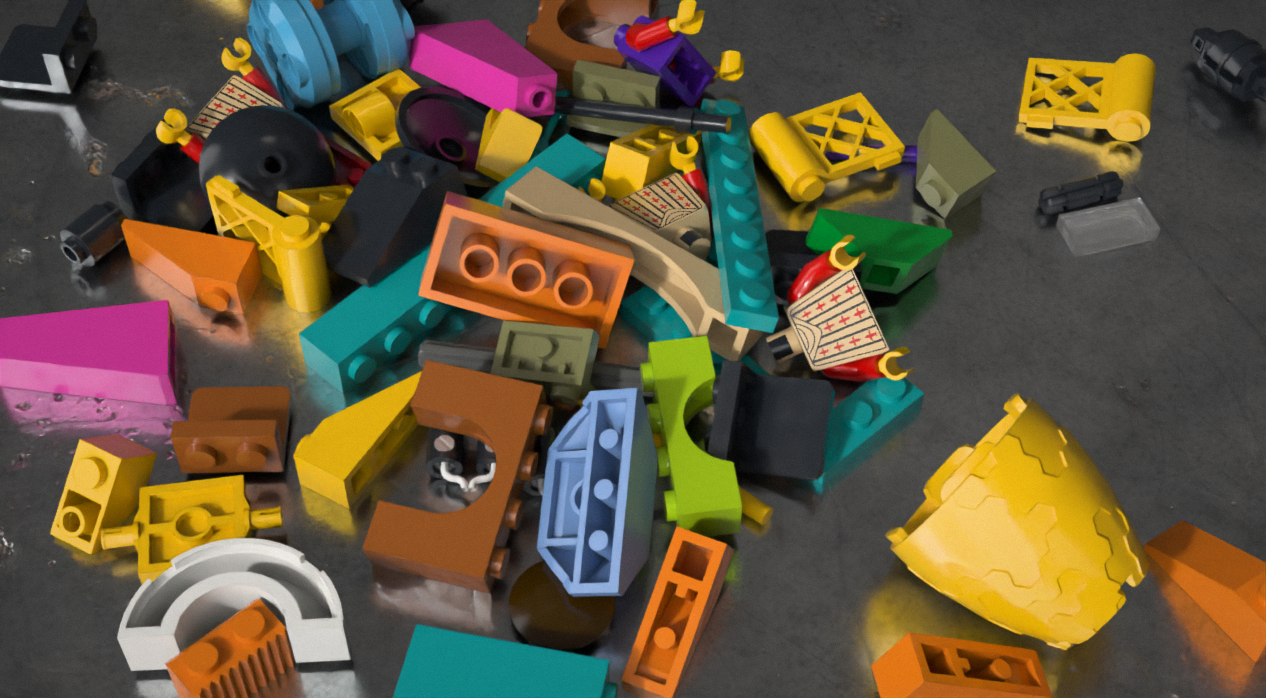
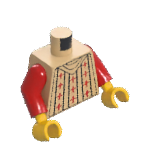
M236 38L233 44L235 50L242 58L234 57L225 47L221 59L224 67L231 71H240L243 76L240 78L233 75L188 126L184 113L178 109L170 108L164 115V120L167 123L160 121L156 128L157 137L161 142L172 144L178 141L181 144L180 149L197 163H199L200 153L208 135L228 115L240 109L259 105L288 109L276 87L260 67H253L248 61L251 56V46L242 38ZM272 159L265 160L264 167H266Z
M688 136L686 147L689 154L680 153L673 141L669 156L672 166L683 170L685 175L681 177L678 173H674L606 206L704 260L709 254L712 241L710 227L713 225L709 184L703 170L697 169L695 165L699 147L698 142L692 136ZM593 178L588 186L590 197L592 196V198L602 203L606 193L605 186L600 180ZM579 186L578 190L585 193L582 187Z
M847 235L832 250L826 251L803 266L787 291L788 304L783 307L791 326L766 337V340L777 364L804 352L812 371L820 370L826 378L854 382L886 377L891 380L903 379L914 373L915 368L909 370L901 369L897 364L896 358L909 353L910 350L907 347L901 346L885 355L882 354L889 351V347L853 271V268L866 257V253L863 252L858 257L849 256L846 253L845 245L850 243L855 237Z

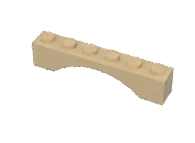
M537 166L506 190L503 208L631 245L635 260L630 275L652 288L666 300L686 323L693 337L707 336L710 350L727 360L740 361L762 336L764 331L725 324L719 269Z

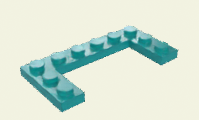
M714 237L710 243L709 254L703 261L718 268ZM647 285L620 302V315L652 342L693 337L686 323L675 309ZM710 350L715 376L717 377L721 375L723 360H729ZM746 354L739 361L747 365L757 375L772 376ZM886 377L867 381L835 406L832 410L823 474L816 481L821 485L826 483L918 409L923 403L925 393L906 378L891 380Z

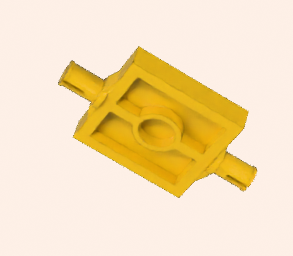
M243 475L139 487V510L134 518L133 525L101 528V543L103 550L135 545L138 552V576L141 584H143L147 579L154 581L163 572L172 567L171 559L195 547L224 539L252 538L254 530L284 528L283 511L281 506L250 510L247 502V487Z

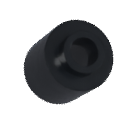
M105 201L101 205L94 204L60 232L62 240L60 248L63 254L76 265L82 263L92 267L125 240L121 225L124 219H128L118 206L110 201Z

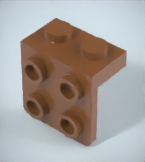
M284 386L201 387L196 389L192 393L188 421H173L170 437L181 472H283L292 401L290 390Z

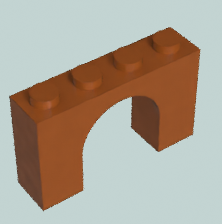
M541 0L536 23L531 22L528 26L524 48L558 73L556 91L567 89L571 92L570 98H573V69L577 60L626 70L627 61L615 49L584 44L571 39L565 33L578 25L590 22H607L618 25L629 24L632 26L637 17L642 15L653 20L659 6V0Z
M426 360L411 403L419 425L470 436L486 444L496 455V468L493 479L484 494L474 503L449 513L427 512L378 500L362 550L374 566L491 594L495 578L502 579L508 566L510 550L505 548L510 529L517 530L520 526L524 512V500L520 499L525 481L531 483L535 477L539 453L534 452L539 435L546 436L549 431L553 407L548 405L542 385Z

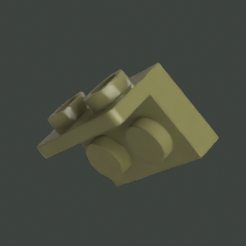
M577 60L573 69V98L660 108L661 77ZM567 115V126L620 138L649 126V124Z
M503 320L490 374L542 385L545 395L550 396V399L566 405H577L579 399L584 400L590 391H597L590 383L600 336L594 329Z

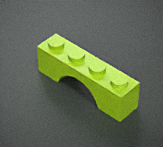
M699 336L648 342V362L640 363V376L643 392H652L654 404H647L652 434L659 433L661 446L655 447L658 456L657 474L658 477H667L669 490L663 491V507L666 522L675 521L676 526L706 537L740 533L743 507L734 463L715 458L699 449L690 439L685 429L694 415L714 404L712 389L716 376L708 337Z

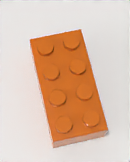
M447 191L421 277L418 296L505 321L594 329L600 336L598 347L605 349L635 259L631 245Z

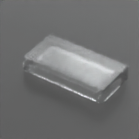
M1141 197L1060 214L1056 224L1075 257L1156 240L1161 229Z

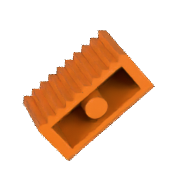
M257 598L170 659L165 665L172 678L171 681L174 684L175 691L180 698H249L250 693H258L259 686L267 687L268 680H276L277 673H285L286 667H294L295 659L286 627Z

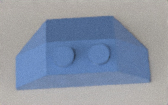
M638 388L590 391L582 402L584 406L567 422L548 449L537 550L563 583L562 585L566 591L573 597L622 596L649 558L658 456L642 391Z

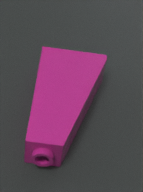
M487 19L414 26L415 37L411 40L409 67L412 70L499 112L508 108L526 118L554 114L558 73Z
M161 300L0 318V386L160 405L177 404V328L169 301Z

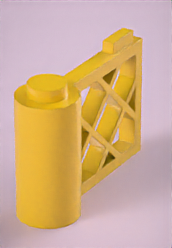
M1137 53L1122 56L1115 63L1029 58L1019 112V122L1027 123V127L1053 129V125L1107 129L1112 137L1125 142L1142 139L1148 134L1151 126L1156 65L1149 57ZM1036 73L1054 74L1058 78L1045 84L1035 75ZM1085 76L1103 78L1102 81L1090 87L1080 81ZM1069 86L1077 94L1065 100L1056 93L1062 88ZM1043 98L1054 105L1048 109L1030 108V105ZM1088 101L1099 110V113L1080 112L1075 107Z
M861 92L787 118L781 113H768L755 121L749 129L750 144L790 198L797 202L812 201L818 198L829 182L874 166L879 171L901 163L905 149L903 143ZM857 110L864 120L863 123L842 119L840 115ZM817 125L828 129L824 137L808 133L804 127ZM834 130L858 135L855 144L832 139ZM864 137L882 141L886 146L874 149L861 146ZM828 150L849 155L850 157L846 161L832 165L825 157V153Z
M221 175L214 176L206 183V188L218 236L255 242L263 274L283 286L287 304L292 309L299 312H313L326 306L332 292L318 223L313 218L305 215H293L284 218L241 192L239 186Z

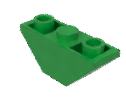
M819 208L806 236V245L815 254L821 255L828 250H832L845 236L853 235L855 238L845 245L846 253L851 257H858L863 252L866 253V257L862 260L861 288L898 294L937 266L953 236L950 229Z

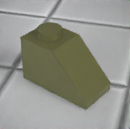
M936 109L931 112L918 136L916 189L922 194L925 202L935 208L946 219L980 197L995 175L996 170L948 119Z

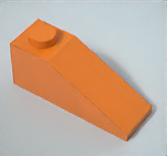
M124 219L121 227L132 258L197 305L214 311L244 314L263 274L255 242Z
M1184 520L1145 543V552L1255 664L1266 657V562Z
M676 526L621 681L666 698L675 697L722 588L735 551L729 545Z
M908 632L871 665L880 698H1053L1037 652L1032 649Z

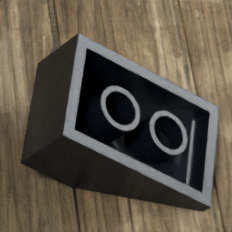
M402 146L385 152L381 160L366 169L322 240L327 269L370 288L429 245L433 240L447 191L468 197L457 166Z

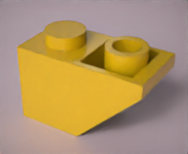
M119 434L79 439L50 534L91 555L98 553L102 548L101 528L120 527L138 506L139 487H147L157 453Z

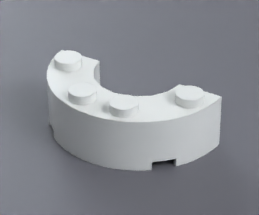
M234 538L210 542L171 559L172 567L163 572L154 581L147 579L135 593L124 612L117 636L131 671L168 669L165 665L166 662L258 598L286 627L296 663L351 660L350 643L341 602L332 581L324 570L320 572L315 566L305 560L303 553L292 547L256 538Z

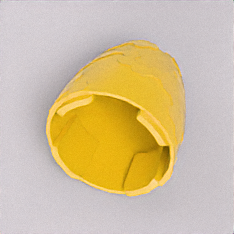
M1015 393L1004 404L1003 409L1008 414L975 446L970 444L959 446L925 483L923 492L926 499L904 527L892 526L885 534V537L892 542L890 549L907 565V568L938 592L955 600L984 619L1019 635L1026 634L1045 641L1047 645L1067 650L1074 646V644L1087 641L1118 612L1126 601V596L1121 586L1126 581L1132 587H1137L1148 572L1149 560L1130 517L1089 453L1078 443L1074 435L1066 427L1060 425L1034 398L1027 397L1025 399L1019 393Z

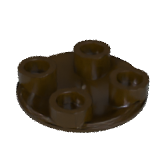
M543 560L526 569L514 583L509 596V612L515 628L527 639L528 645L559 651L574 650L584 647L593 641H599L609 633L610 623L615 611V596L573 597L566 591L562 585L563 583L554 574L546 561Z

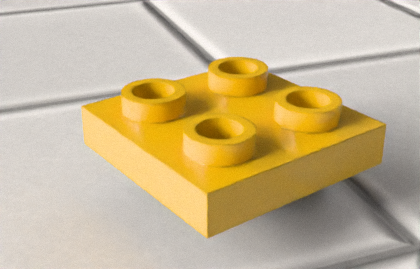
M394 70L330 105L331 119L379 161L388 150L402 146L395 127L396 110L402 99L409 92L421 87L402 70Z

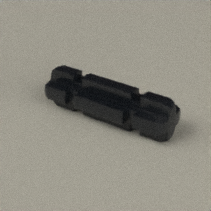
M1109 171L1097 175V180L1095 176L1062 184L1060 185V190L1058 186L1044 189L1040 192L1038 204L1044 214H1056L1063 212V207L1066 210L1099 202L1101 201V196L1103 200L1117 197L1121 194L1123 181L1119 178L1117 172Z

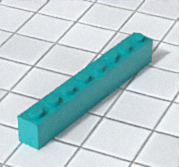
M565 134L478 200L502 207L506 190L536 166L576 189L579 186L582 187L584 192L590 196L588 191L590 180L595 178L602 181L606 159L569 134ZM432 242L372 287L361 286L299 333L305 364L342 394H345L357 383L366 381L375 369L393 355L402 353L411 341L428 328H433L439 324L443 317L456 307L418 296L421 277Z

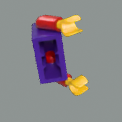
M695 0L681 1L677 18L672 19L670 16H666L654 21L642 15L637 17L632 26L629 24L621 25L614 35V44L617 46V51L637 72L660 76V88L691 107L695 105L708 85L716 83V78L735 82L743 75L745 60L741 58L740 52L724 51L721 53L720 66H712L683 34L677 32L680 31L691 35L697 34L700 31L705 10L695 11L697 4Z

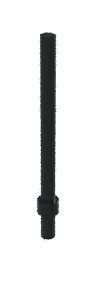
M555 97L554 113L674 127L676 132L696 134L697 130L729 134L732 121L730 116L700 113L698 108L679 106L677 110L570 97Z

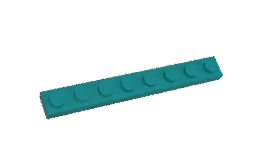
M704 98L700 113L730 116L732 121L729 134L701 131L725 324L773 333L779 316L745 107L738 106L730 100L721 99L714 101Z

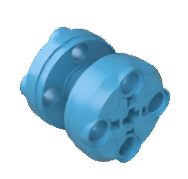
M252 0L249 9L247 32L253 48L260 56L287 107L290 110L299 107L310 109L328 101L330 97L339 93L341 76L337 56L345 53L353 66L369 79H374L378 76L383 77L405 66L411 48V40L415 37L412 20L400 0H323L324 6L317 9L314 8L310 0Z

